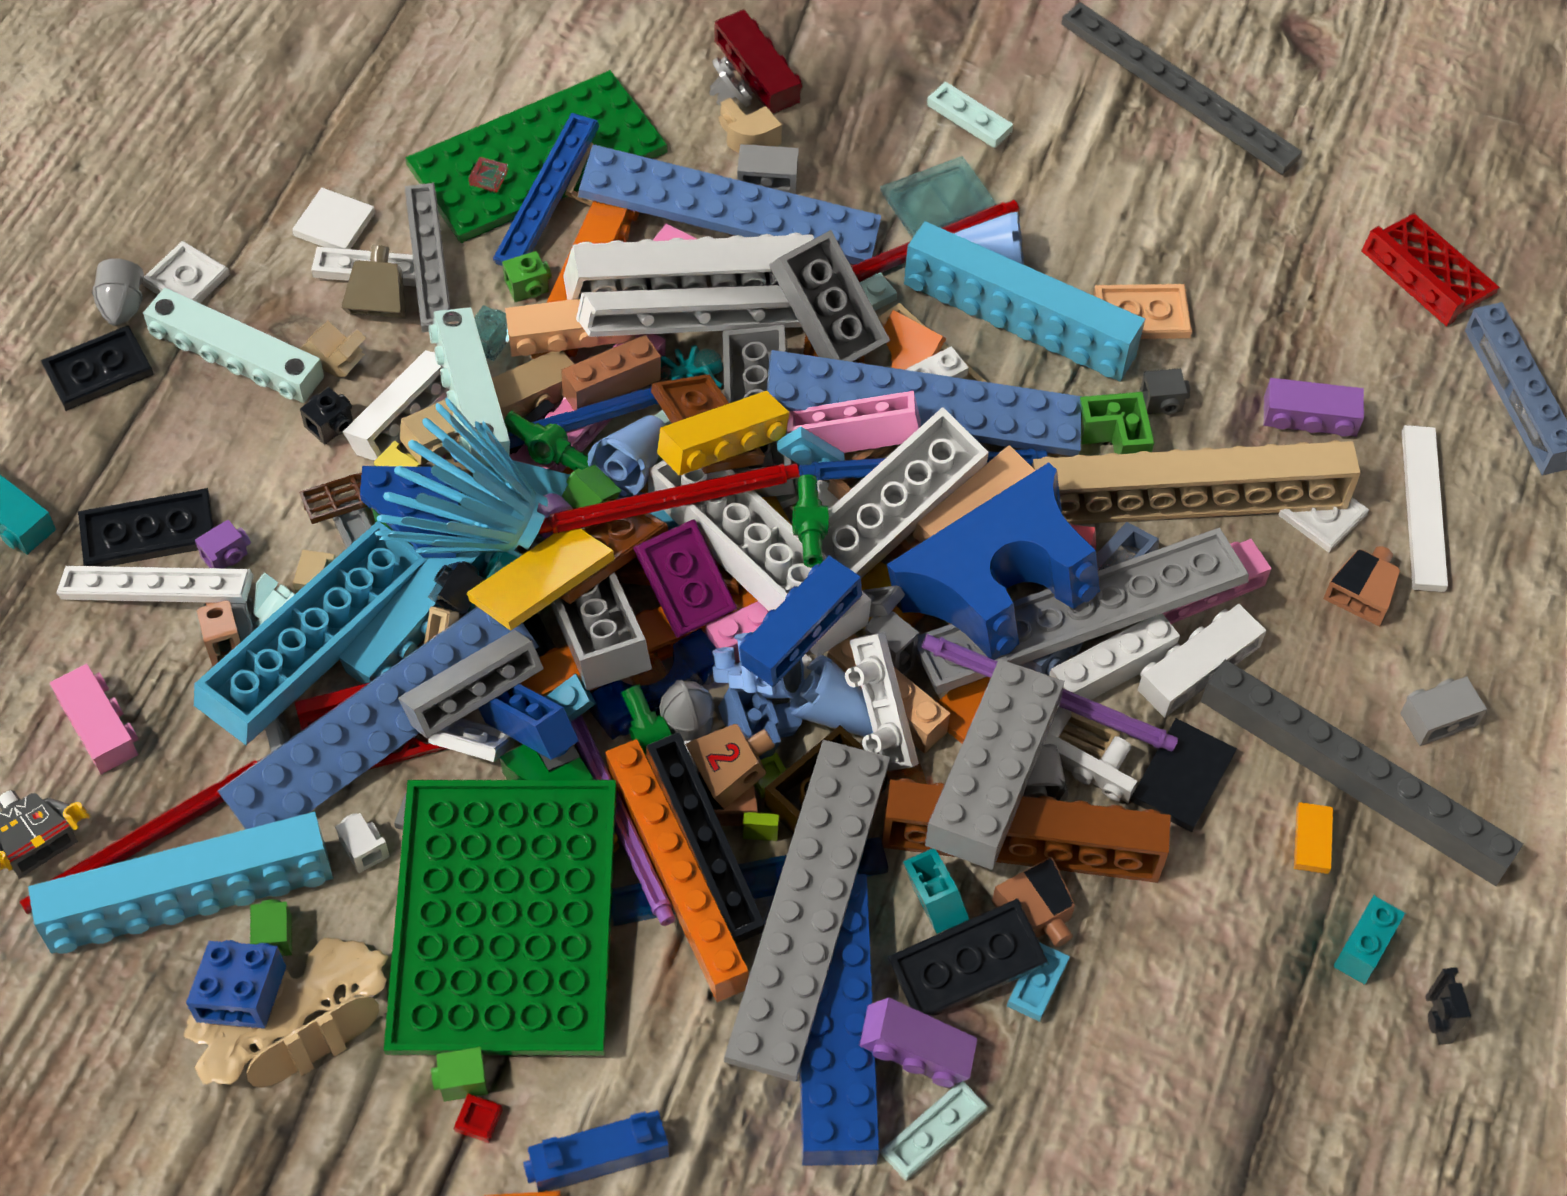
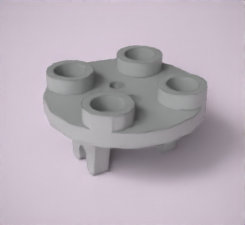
M726 56L722 59L715 58L712 62L720 76L710 86V95L714 96L719 93L717 95L718 105H721V102L728 98L733 99L736 97L745 107L752 104L751 99L753 96L751 94H753V91L744 79L740 82L738 81L734 73L735 68Z

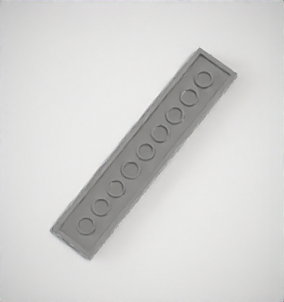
M1220 527L1099 570L1100 592L1092 600L1083 602L1074 609L1057 600L1049 589L1013 601L1019 645L1009 654L1002 655L995 661L1002 659L1016 665L1027 663L1248 583L1249 574ZM949 624L919 635L916 652L937 695L987 677L939 656H933V652L921 648L926 634H929L936 638L943 637L947 641L986 656L965 633L954 625Z
M827 740L822 741L726 1049L725 1063L796 1082L890 763L889 756Z

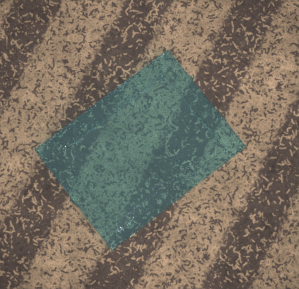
M963 156L880 186L881 193L912 239L924 221L943 228L997 205Z

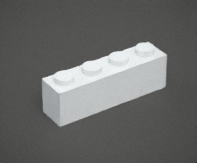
M425 350L343 431L356 455L375 461L394 441L399 444L401 443L400 426L402 418L436 404L447 397L449 388H443L440 370L443 366L436 364L434 352Z
M1237 604L1229 611L1224 609L1215 616L1209 626L1197 628L1183 645L1176 644L1171 647L1161 661L1149 663L1140 673L1141 680L1138 691L1165 718L1206 688L1207 682L1225 659L1237 665L1260 648L1267 630L1240 604Z
M1162 613L1145 619L1051 669L1049 676L1065 681L1063 689L1092 700L1139 675L1149 663L1161 661L1167 651L1178 644L1180 635Z

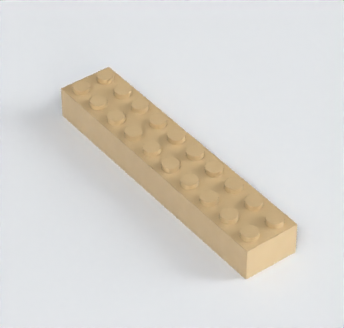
M1337 440L1327 443L1309 444L1301 442L1292 445L1268 444L1256 447L1235 446L1233 448H1203L1185 451L1174 449L1167 452L1141 451L1131 454L1108 453L1096 456L1075 455L1073 457L1060 458L1047 456L1041 459H1033L1032 467L1035 470L1048 462L1057 469L1061 513L1067 522L1072 525L1279 513L1283 509H1290L1292 512L1311 511L1312 508H1315L1316 511L1333 510V507L1348 509L1360 476V468L1353 441L1341 442Z

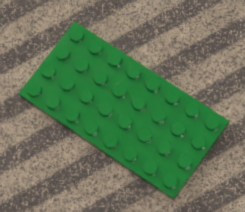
M608 70L406 156L405 159L406 165L419 184L435 183L438 212L458 241L463 243L514 220L571 113L598 121L599 128L591 141L594 145L654 159L667 153V144L612 71ZM587 161L573 191L579 192ZM480 164L508 171L498 192L470 185ZM489 171L481 175L483 184L487 187L495 186L497 183L496 179L500 177V173L497 171ZM564 192L563 196L561 197V199L567 197V195H565V192Z

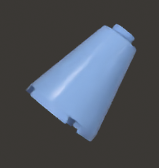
M1011 212L953 233L1024 265L1018 212Z
M647 415L597 441L588 453V466L590 467L595 464L622 490L619 497H625L627 494H633V496L638 494L644 488L649 478V468L654 466L658 460L657 449L660 427L666 426V424L656 416Z
M825 655L816 657L807 666L811 673L806 680L803 679L800 693L796 697L790 698L789 709L792 710L791 714L797 718L834 729L841 725L847 732L862 737L873 733L862 688L860 686H849L845 680V672L832 659Z

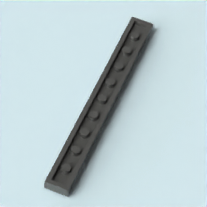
M1082 2L1062 16L1061 25L1283 175L1300 160L1302 151Z

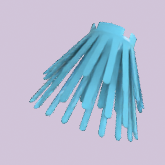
M446 397V405L469 431L439 403H436L435 406L437 412L506 482L500 479L430 419L424 418L422 420L424 427L443 442V447L450 452L454 459L471 471L473 477L415 440H410L408 447L435 464L431 468L432 475L460 492L402 466H396L394 472L400 477L459 502L461 505L424 493L418 494L416 499L396 493L386 492L383 498L386 501L455 521L445 523L410 516L402 518L385 514L377 516L376 519L383 523L466 537L378 530L375 535L383 536L379 540L444 546L421 547L414 551L416 553L507 552L520 557L522 554L517 549V546L520 545L528 549L542 526L545 515L537 512L538 503L546 507L548 506L547 497L534 491L484 421L482 425L475 421V429L460 410Z

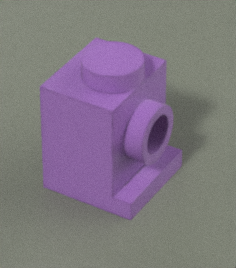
M229 520L195 539L202 560L209 568L224 569L238 563L242 557L248 554L246 546L251 544L246 532L241 527L236 529Z

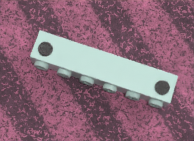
M165 287L143 312L147 329L155 338L168 340L183 351L189 350L209 363L215 362L226 367L235 375L241 374L252 379L261 387L267 386L278 391L287 399H295L305 403L324 378L320 358Z
M471 307L434 311V324L429 325V337L431 344H437L435 346V359L437 365L443 366L440 373L443 388H449L447 398L460 410L475 429V421H478L481 425L484 421L509 455V436ZM453 413V417H454L467 431H469V430L466 428V426H465V425L458 419V417ZM462 436L459 437V444L485 466H490Z

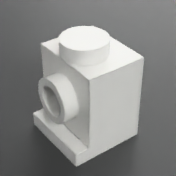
M361 813L348 815L340 824L335 826L339 841L358 873L390 857L386 841L380 836L374 823L370 822L367 824Z

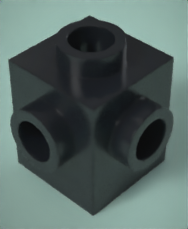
M330 387L320 394L311 397L309 402L300 408L304 427L324 445L336 436L343 434V431L353 422L352 404L345 395H338Z

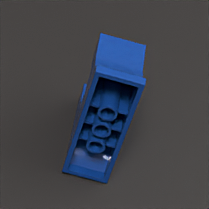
M1048 462L888 563L887 568L891 586H900L905 594L896 606L903 613L928 614L954 625L965 633L988 658L996 660L1002 655L1009 654L1019 645L1014 604L1006 590L1010 586L1022 582L1042 584L1051 590L1057 600L1073 609L1083 602L1092 600L1100 592L1096 550L1075 531L1061 513L1057 469Z

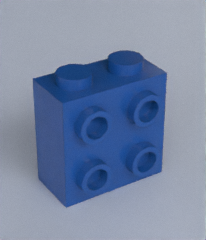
M225 940L224 942L209 941L186 1001L197 1023L266 1028L287 967L278 947L268 943L255 945L238 943L233 940Z

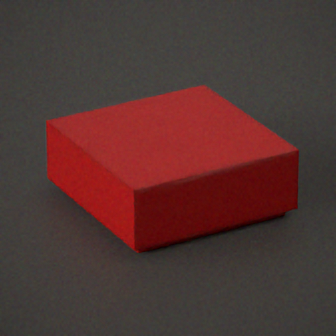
M467 1094L453 1127L454 1131L489 1143L503 1111L502 1105Z

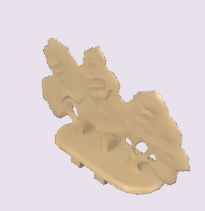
M323 938L308 955L303 976L291 978L289 972L285 970L266 1028L197 1023L191 1013L187 1020L188 1026L185 1029L184 1037L197 1044L206 1043L208 1045L195 1065V1070L202 1083L209 1084L214 1081L218 1084L231 1085L239 1078L244 1065L254 1058L247 1070L248 1082L252 1086L261 1088L272 1086L298 1071L301 1076L315 1069L312 1064L313 1062L330 1052L335 1057L347 1050L345 1043L367 1030L378 1016L379 1004L374 998L367 996L376 995L384 989L387 979L383 975L382 968L389 957L384 955L381 950L369 951L364 942L354 940L344 942L337 938ZM356 983L359 989L352 993V984ZM340 985H345V998H339L340 1004H336L334 999L336 988ZM329 1000L331 1006L321 1005V1001ZM318 1010H328L325 1014L303 1026L305 1018L311 1013ZM284 1037L273 1044V1041L276 1038ZM255 1043L260 1050L252 1052L249 1049L250 1044Z

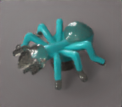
M693 345L689 359L684 360L681 350L677 348L675 349V361L680 366H677L666 356L661 357V380L657 382L710 374L719 389H724V385L713 376L723 370L721 356L715 350L708 348L699 350L697 345Z

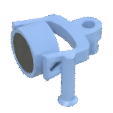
M748 633L733 636L738 642V649L742 639ZM722 647L712 651L715 660V666L712 667L714 682L728 683L729 688L744 689L747 693L759 692L766 698H794L801 691L804 679L802 658L772 687L743 667L741 659L740 662H735L733 647Z

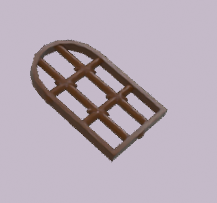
M362 473L353 474L300 491L304 510L307 511L311 524L368 507L361 501V482L357 483L358 480H361ZM352 482L350 486L332 492L330 490L332 488H336ZM355 490L356 492L353 496L337 501L334 499L336 495ZM326 491V492H325L324 494H322V495H319V496H316V497H313V498H310V499H307V500L305 499V497H307V496H311V495H314V494H317V493ZM329 498L330 502L309 509L308 504ZM359 499L360 501L354 504L338 508L341 504H345ZM333 508L332 511L312 516L313 513Z

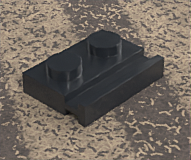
M1457 967L1443 969L1425 996L1426 1001H1432L1433 1004L1428 1013V1025L1430 1031L1436 1033L1439 1045L1452 1044L1472 1017L1462 982L1456 983L1455 980L1458 974Z

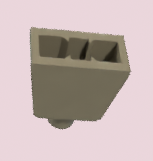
M372 245L370 261H354L342 302V308L347 314L405 319L403 272L398 264L388 263L389 247Z

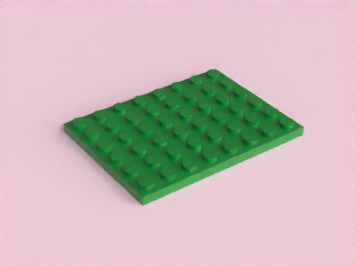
M407 780L383 1048L386 1055H436L481 1047L482 1055H605L617 795L616 780Z

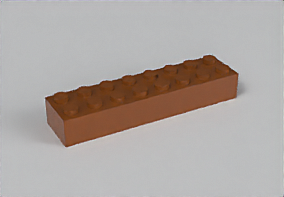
M906 778L899 780L890 779L882 848L919 853L932 849L925 846L927 828L945 783L930 785L917 783L912 779ZM1022 796L996 862L1032 867L1052 857L1060 871L1158 883L1169 854L1171 815L1161 814L1159 811L1152 809L1136 811L1128 810L1119 805L1104 807L1091 805L1086 801H1057L1049 796H1040L1038 798ZM937 850L939 855L955 857Z

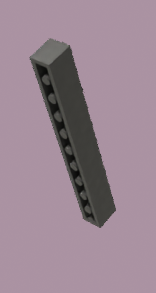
M1225 659L1207 682L1201 699L1203 704L1492 885L1497 886L1524 843Z

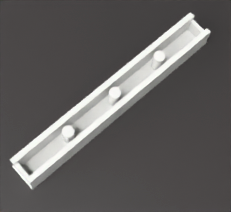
M780 285L582 292L576 321L581 324L589 337L726 331L784 325L785 328L802 327Z

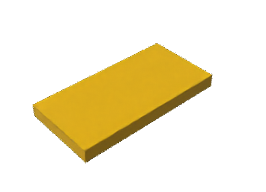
M581 528L555 533L469 590L467 595L471 603L511 631L615 559L614 552Z

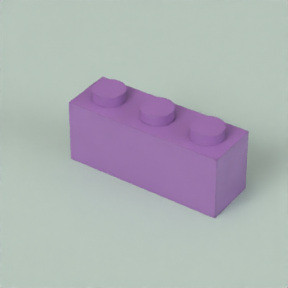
M1270 378L1264 395L1263 426L1357 437L1364 419V388Z
M888 997L868 1005L860 1047L873 1052L872 1055L880 1060L894 1061L903 1065L902 1068L909 1073L923 1074L932 1078V1082L938 1086L953 1087L956 1083L970 1079L977 1038Z

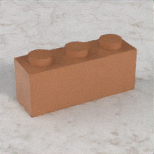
M645 334L561 369L562 394L573 410H577L584 406L631 393L661 380V355Z

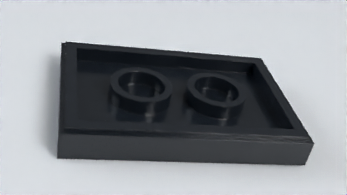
M129 325L41 360L65 411L154 375Z
M1176 718L1168 731V734L1178 738L1174 750L1171 752L1162 747L1157 750L1130 801L1145 809L1157 810L1161 814L1171 815L1170 822L1193 832L1234 757L1237 748Z

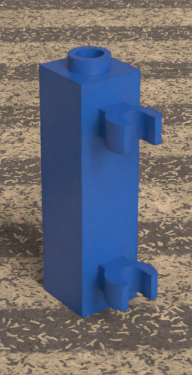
M656 1110L649 1113L643 1111L630 1115L628 1119L561 1138L555 1136L544 1139L540 1144L527 1147L530 1160L523 1161L528 1184L536 1182L538 1192L552 1191L669 1157V1148L659 1111Z

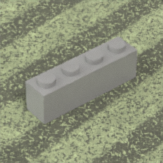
M514 629L398 697L411 726L428 738L544 668L532 641Z

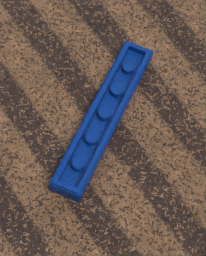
M571 113L493 257L496 264L503 266L502 261L533 252L599 128L597 120Z

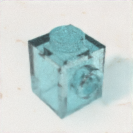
M483 305L474 319L485 357L495 361L509 340L506 314L501 310L491 309Z

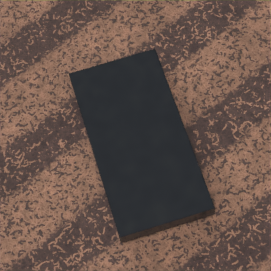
M208 488L78 511L84 566L109 567L197 551L195 539L214 528Z
M1018 898L888 956L909 1006L930 1017L941 1014L1049 965Z

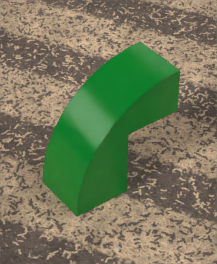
M524 744L500 756L502 773L507 780H594L580 757L549 772L538 753Z

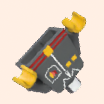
M13 790L3 793L0 796V808L2 810L0 812V870L6 868L8 871L14 870L20 879L77 843L78 841L71 827L73 830H77L79 828L77 823L81 819H89L91 816L80 802L67 804L53 798L42 799L37 793H31L20 799Z

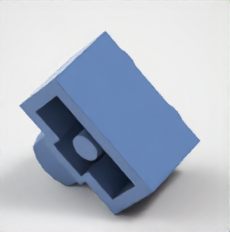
M728 688L718 706L725 727L738 724L748 738L764 728L767 730L775 747L758 756L760 760L773 756L781 743L780 738L795 735L803 720L791 714L792 710L789 709V703L773 705L772 700H766L762 693H747L744 689Z

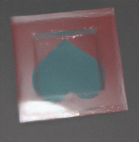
M479 157L469 176V185L498 192L508 172L507 164Z

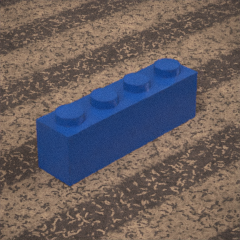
M828 556L821 564L813 566L807 578L798 587L795 586L788 592L785 601L776 610H770L764 617L762 624L754 632H749L744 636L739 646L741 665L774 687L862 596L861 576L831 556Z
M521 684L514 686L478 708L485 723L550 760L564 755L569 750V747L579 741L564 707Z

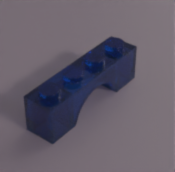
M701 628L673 644L674 664L670 672L663 679L650 685L640 686L651 711H655L657 716L660 715L659 706L662 696L677 680L693 681L701 686L714 683L712 667L715 666V660L712 651L717 648ZM621 680L608 683L591 693L596 704L590 708V712L611 740L620 735L626 736L630 734L629 728L632 727L630 722L633 719L621 692L636 685H631Z

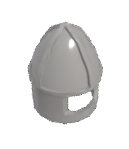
M103 260L98 264L96 270L95 285L92 290L94 301L103 318L113 326L126 323L138 312L143 299L139 286L143 282L144 272L140 266L128 260Z
M677 680L662 696L659 706L660 715L665 719L671 735L679 732L683 742L685 740L693 741L708 735L712 729L714 702L710 692L696 682Z

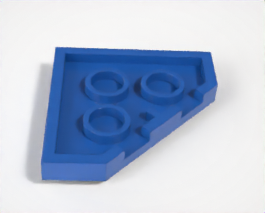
M362 466L361 501L369 508L372 507L379 515L385 514L402 518L410 516L445 523L455 521L386 501L383 495L386 492H392L416 499L418 494L424 493L460 505L459 502L396 475L394 472L396 466ZM402 466L460 492L432 475V467ZM386 523L394 531L457 537L454 534ZM410 542L414 550L421 547H444ZM419 553L422 557L456 558V553Z

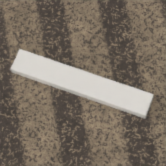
M1404 425L1402 429L1412 587L1413 590L1445 592L1448 587L1436 428Z
M66 566L57 595L61 600L218 603L227 600L230 603H246L254 575L250 569Z

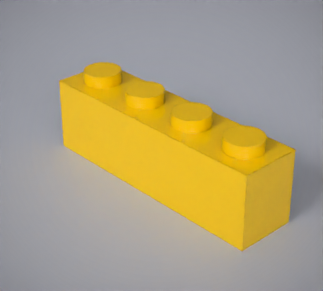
M766 390L660 427L657 454L680 476L778 441L786 436L790 412Z

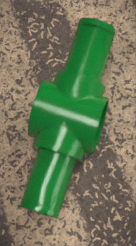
M513 410L505 417L504 422L507 431L525 442L529 455L537 463L549 464L554 462L557 465L561 463L573 471L589 467L588 456L571 446L567 433L559 425L547 424L542 426L539 423L535 425Z
M807 474L798 478L799 501H797L796 506H793L792 530L793 536H798L799 541L802 543L804 565L812 568L816 564L823 562L822 541L828 535L829 513L828 506H822V501L818 498L816 476Z
M638 684L624 690L621 694L633 719L630 722L632 727L629 728L632 740H638L646 756L647 745L670 736L671 732L665 719L661 715L657 716L655 711H651Z

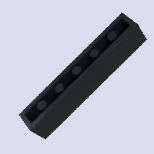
M675 733L647 745L646 757L735 944L762 933L765 923L680 733Z

